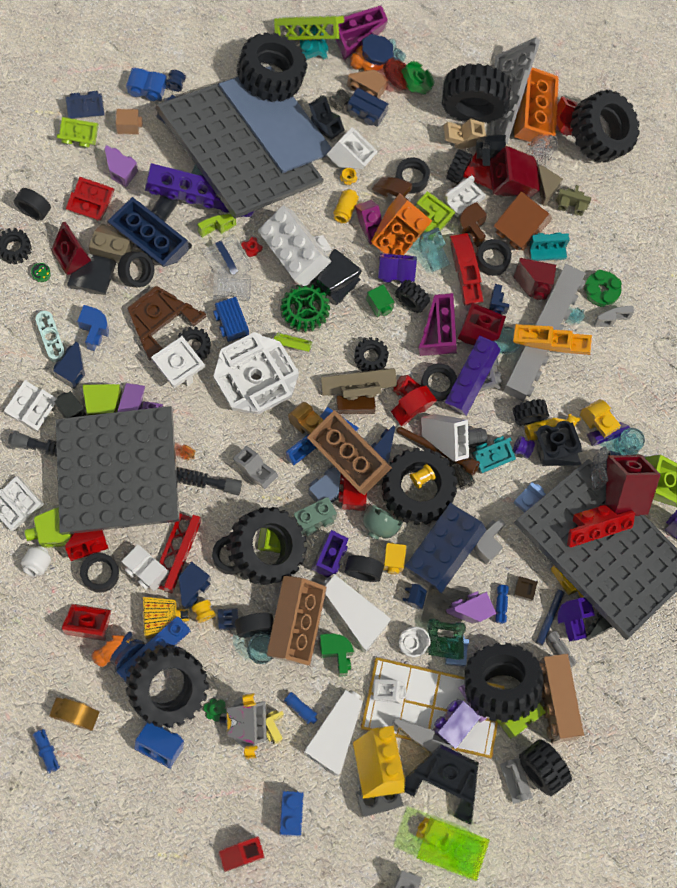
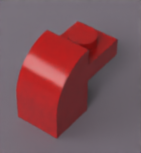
M562 96L557 104L556 130L565 136H572L571 121L573 119L571 117L578 103Z
M422 386L402 397L398 401L399 404L391 410V413L399 424L404 426L417 414L429 409L437 399L427 386Z

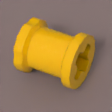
M428 464L423 465V468L418 472L409 475L412 483L418 489L422 488L424 483L436 478Z

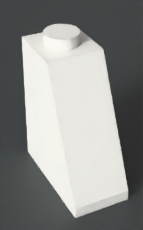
M438 414L421 417L422 436L452 461L469 458L468 420Z

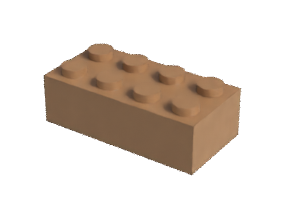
M335 410L307 437L363 495L392 469L369 443Z
M283 577L266 656L290 663L310 666L326 586L304 578Z
M568 654L543 657L539 661V665L543 670L542 698L545 705L543 709L546 712L543 716L548 721L549 727H546L548 739H551L552 744L577 740L584 736L569 656Z

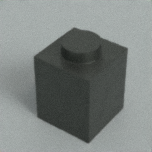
M71 391L62 393L54 401L64 418L86 415L84 408Z

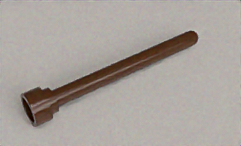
M403 427L396 429L398 434L434 452L437 451L443 457L451 460L425 438ZM473 458L453 461L463 466V469L471 475H475L480 466V462Z

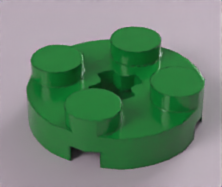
M410 61L401 70L408 83L407 88L411 92L416 91L420 94H427L434 86V79L428 69L424 71L421 68L423 66L421 63Z
M597 270L588 277L585 283L584 291H586L587 299L599 307L614 304L621 295L622 281L608 271ZM599 286H605L607 291L601 292Z

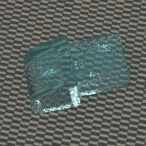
M439 228L428 231L419 237V247L422 256L426 258L432 273L450 265L443 249L446 243Z

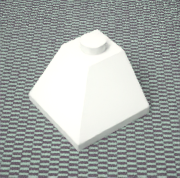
M352 127L326 155L339 167L363 169L378 151Z

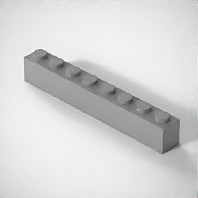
M565 264L536 323L537 326H553L554 330H563L564 325L561 323L563 319H568L572 311L569 309L570 304H575L579 296L576 292L578 289L582 290L586 282L583 279L585 272ZM525 346L503 392L523 402L526 396L530 397L535 388L531 385L534 380L538 381L542 373L539 369L541 365H546L550 357L546 355L548 350Z

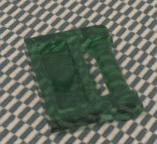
M430 619L428 621V634L431 643L428 646V655L457 660L464 659L463 634L466 631V625L462 622L454 624L439 622L438 619ZM438 629L453 631L454 637L438 635Z

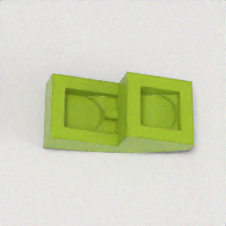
M231 214L214 216L197 224L198 233L201 237L216 229L222 234L237 225L236 219Z

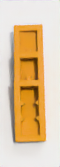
M515 324L513 342L549 351L590 355L592 335L573 334V331L554 330L553 326Z

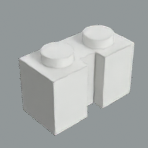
M139 544L122 560V563L126 566L124 570L132 578L136 575L140 579L138 583L146 590L150 588L155 592L169 576L168 570Z

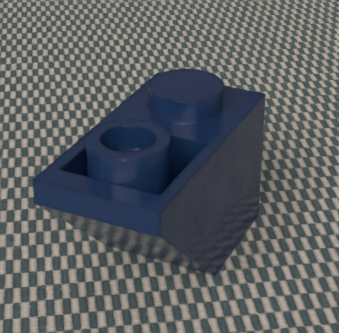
M75 342L66 349L63 359L57 361L53 368L55 377L73 389L77 387L85 376L82 353L78 342Z
M193 562L179 576L183 609L194 606L198 601L197 597L201 592L205 593L211 586L210 575Z

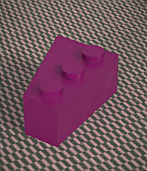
M453 293L434 295L427 324L419 345L420 356L457 354Z

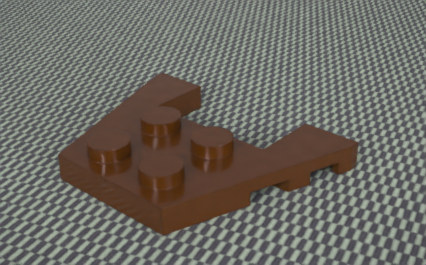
M155 286L127 308L149 361H151L153 355L163 349L152 335L179 314H182L193 327L206 318V314L203 311L193 308L187 302H182L176 296L158 286Z

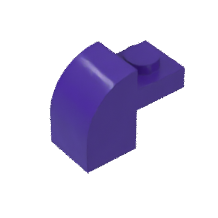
M585 597L566 601L561 605L557 620L558 624H565L569 642L587 638L583 618L595 616L593 606Z

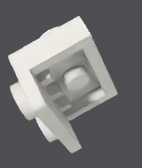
M471 175L469 178L462 179L454 189L450 188L446 192L444 204L456 212L455 216L460 218L466 207L475 202L480 203L485 199L486 195L474 184V177Z

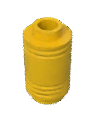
M354 190L342 191L333 213L334 219L339 223L345 224L352 217L355 205H357L359 196Z

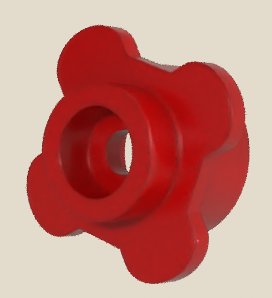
M251 237L249 241L242 242L241 248L245 249L248 257L256 256L263 250V246L259 245L256 237Z

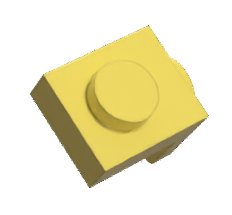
M275 710L266 715V737L269 742L273 741L274 745L283 739L275 724V721L284 717L283 711L277 712Z

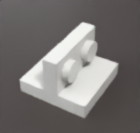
M183 336L151 357V360L173 388L183 382L188 387L194 383L193 375L205 368V364Z

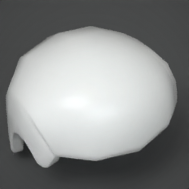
M414 626L405 629L401 633L398 643L400 650L406 656L415 658L426 652L431 641L429 634L423 628Z

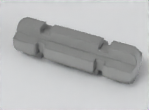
M557 631L551 632L547 635V639L550 643H553V648L557 654H568L570 666H574L576 660L573 656H570L571 652L563 640L559 639L560 636Z

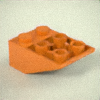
M399 194L388 207L371 243L383 253L404 255L430 225L432 220L403 195Z

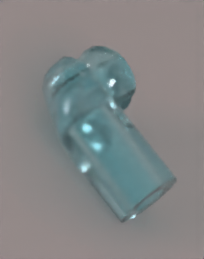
M389 39L393 44L392 59L400 62L404 61L406 54L396 48L395 39Z

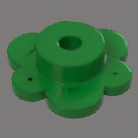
M211 699L210 703L205 704L204 711L207 713V719L220 722L221 714H227L224 700L217 701L216 699Z

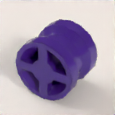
M519 436L513 447L514 454H521L524 458L528 459L534 450L535 441H527L523 436Z

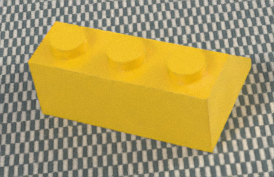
M394 726L373 728L355 740L353 747L362 797L370 798L404 793L405 779Z

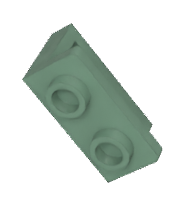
M328 497L294 513V517L298 520V526L301 525L303 531H301L302 536L314 534L317 532V528L321 526L326 528L334 524L337 512Z

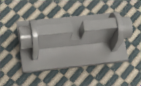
M512 759L501 763L500 766L513 804L533 798L520 759Z

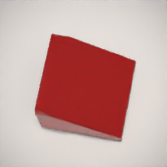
M402 375L397 381V386L392 391L404 397L421 385L409 375Z

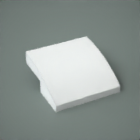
M24 380L3 413L23 425L38 431L54 407V401L57 398Z
M16 476L3 490L0 489V519L11 531L24 523L44 505L19 476Z

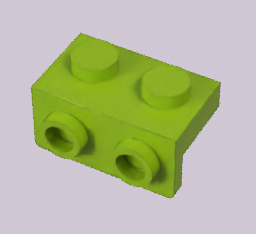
M62 117L60 133L57 134V138L61 139V143L72 145V142H78L79 146L90 148V145H96L99 124Z

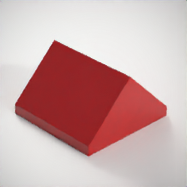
M72 604L62 625V630L65 635L106 641L111 610Z

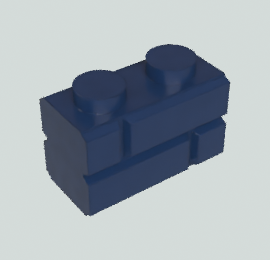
M357 88L348 102L347 111L351 116L363 119L366 124L378 127L388 112L389 103Z

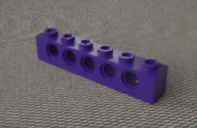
M151 163L145 191L153 195H163L169 199H179L189 204H199L205 208H215L222 212L230 213L221 199L216 196V192L204 176ZM254 211L241 217H252Z

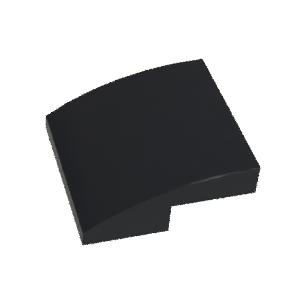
M88 254L91 261L71 273L67 286L70 289L87 290L90 294L106 295L117 262L102 256Z

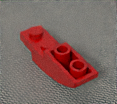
M465 233L449 236L464 306L471 305V303H482L483 297L480 286L482 281L469 235Z

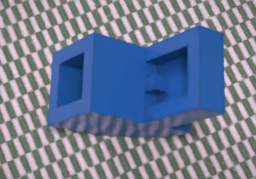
M83 305L77 322L80 329L89 331L85 341L87 349L95 351L96 347L101 344L102 335L107 337L109 335L108 323L105 315L100 310Z

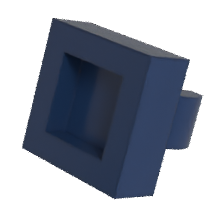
M412 584L411 588L406 587L405 591L410 593L409 598H403L402 600L416 609L423 610L427 590L419 584Z
M238 608L218 609L219 631L236 630L235 620L238 619Z

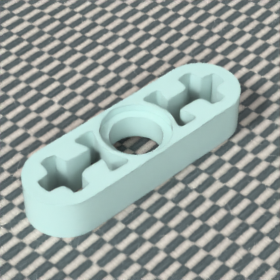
M40 311L36 315V323L48 357L52 362L56 363L63 359L65 350L52 314L48 311ZM43 317L47 319L49 325L47 328H45ZM48 333H55L56 337L54 340L48 341L45 339ZM56 345L59 356H55L52 346Z

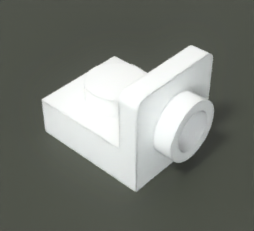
M375 679L373 700L403 704V699L406 697L404 683L398 680Z

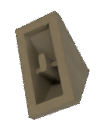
M539 165L537 172L538 181L540 182L539 193L542 205L545 206L560 188L563 178L543 165Z

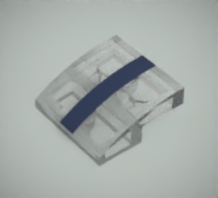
M235 234L202 250V254L219 283L224 284L252 270L251 263Z

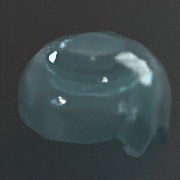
M511 327L502 328L499 339L493 341L497 343L501 349L500 353L503 355L514 354L520 348V344L513 342L515 329Z
M259 632L249 640L247 653L253 662L267 664L273 659V657L266 656L271 633Z

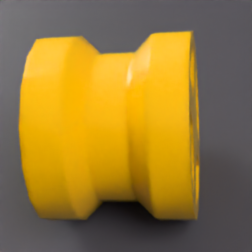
M210 600L201 601L191 607L192 611L197 615V623L205 622L216 615L215 611L210 607Z

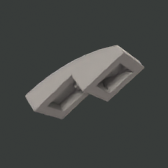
M633 305L614 308L602 313L597 317L594 327H612L616 320H630L634 313Z

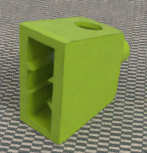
M120 384L83 385L88 416L118 412L121 398Z
M59 507L35 516V527L24 530L27 541L38 539L40 546L44 548L65 547L72 537V534H60Z

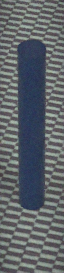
M560 589L555 594L535 642L538 645L543 646L565 592Z

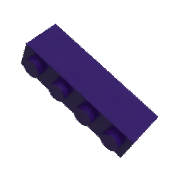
M482 336L478 337L445 401L450 409L467 416L501 351L496 342Z

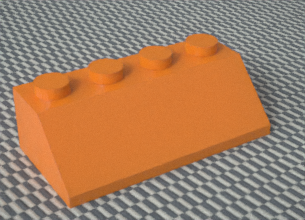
M533 67L531 68L515 118L514 137L528 142L555 138L559 76Z

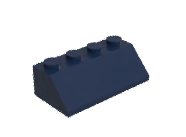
M134 197L130 198L107 221L108 224L162 267L177 263L189 251L186 238Z

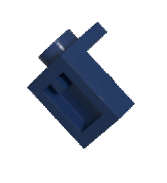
M495 284L489 310L501 315L507 314L510 304L502 302L504 292H501L502 285Z

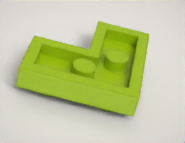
M428 191L416 203V207L432 220L423 232L432 240L456 213Z

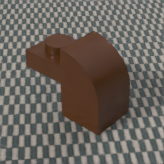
M478 202L471 204L463 210L458 224L459 234L468 233L471 243H474L477 248L485 240L486 235L480 229V226L485 224L487 214Z

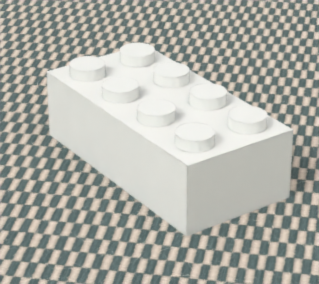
M284 205L257 230L291 277L303 286H307L332 262L298 216Z

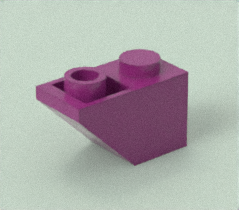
M369 200L355 205L359 224L368 243L371 245L382 217L379 205Z

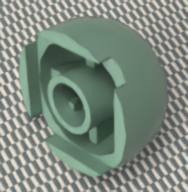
M371 504L368 505L363 516L364 526L369 530L368 535L377 540L379 537L385 539L393 537L403 524L398 518L394 519L390 513Z

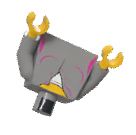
M255 693L244 694L235 700L234 706L228 707L227 714H221L219 719L222 726H227V735L230 738H234L244 748V757L246 759L257 758L255 750L258 749V746L254 744L267 740L265 701L254 702L253 696H255Z

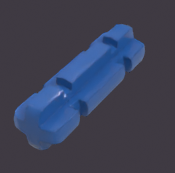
M499 585L497 587V614L495 621L499 624L507 622L508 596L506 595L509 588L507 585Z

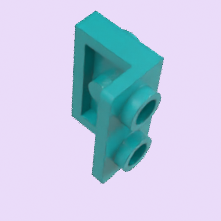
M312 25L309 31L316 35L319 29ZM299 27V36L304 31L301 27ZM326 39L300 40V48L306 60L319 55L323 59L328 58Z
M556 232L554 234L538 233L533 235L529 243L531 260H565L567 258L566 247L570 240L569 233Z
M504 436L494 439V443L489 446L487 443L476 447L477 451L472 452L475 460L480 462L478 468L480 474L516 460L510 445L511 437L504 438Z

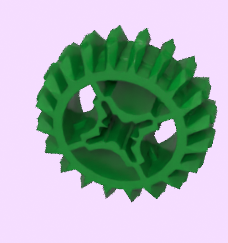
M297 284L296 290L291 287L290 293L286 292L284 294L285 298L281 299V304L283 305L280 306V310L283 311L281 316L285 318L284 322L286 324L290 323L291 329L296 326L297 332L301 328L304 329L305 333L308 328L312 332L315 330V327L320 329L321 323L325 324L326 318L330 314L328 312L330 311L329 299L325 298V292L320 293V287L314 290L313 284L310 288L307 286L301 288ZM314 301H316L320 307L319 312L316 311V308L313 306ZM291 304L297 309L296 315L290 309Z

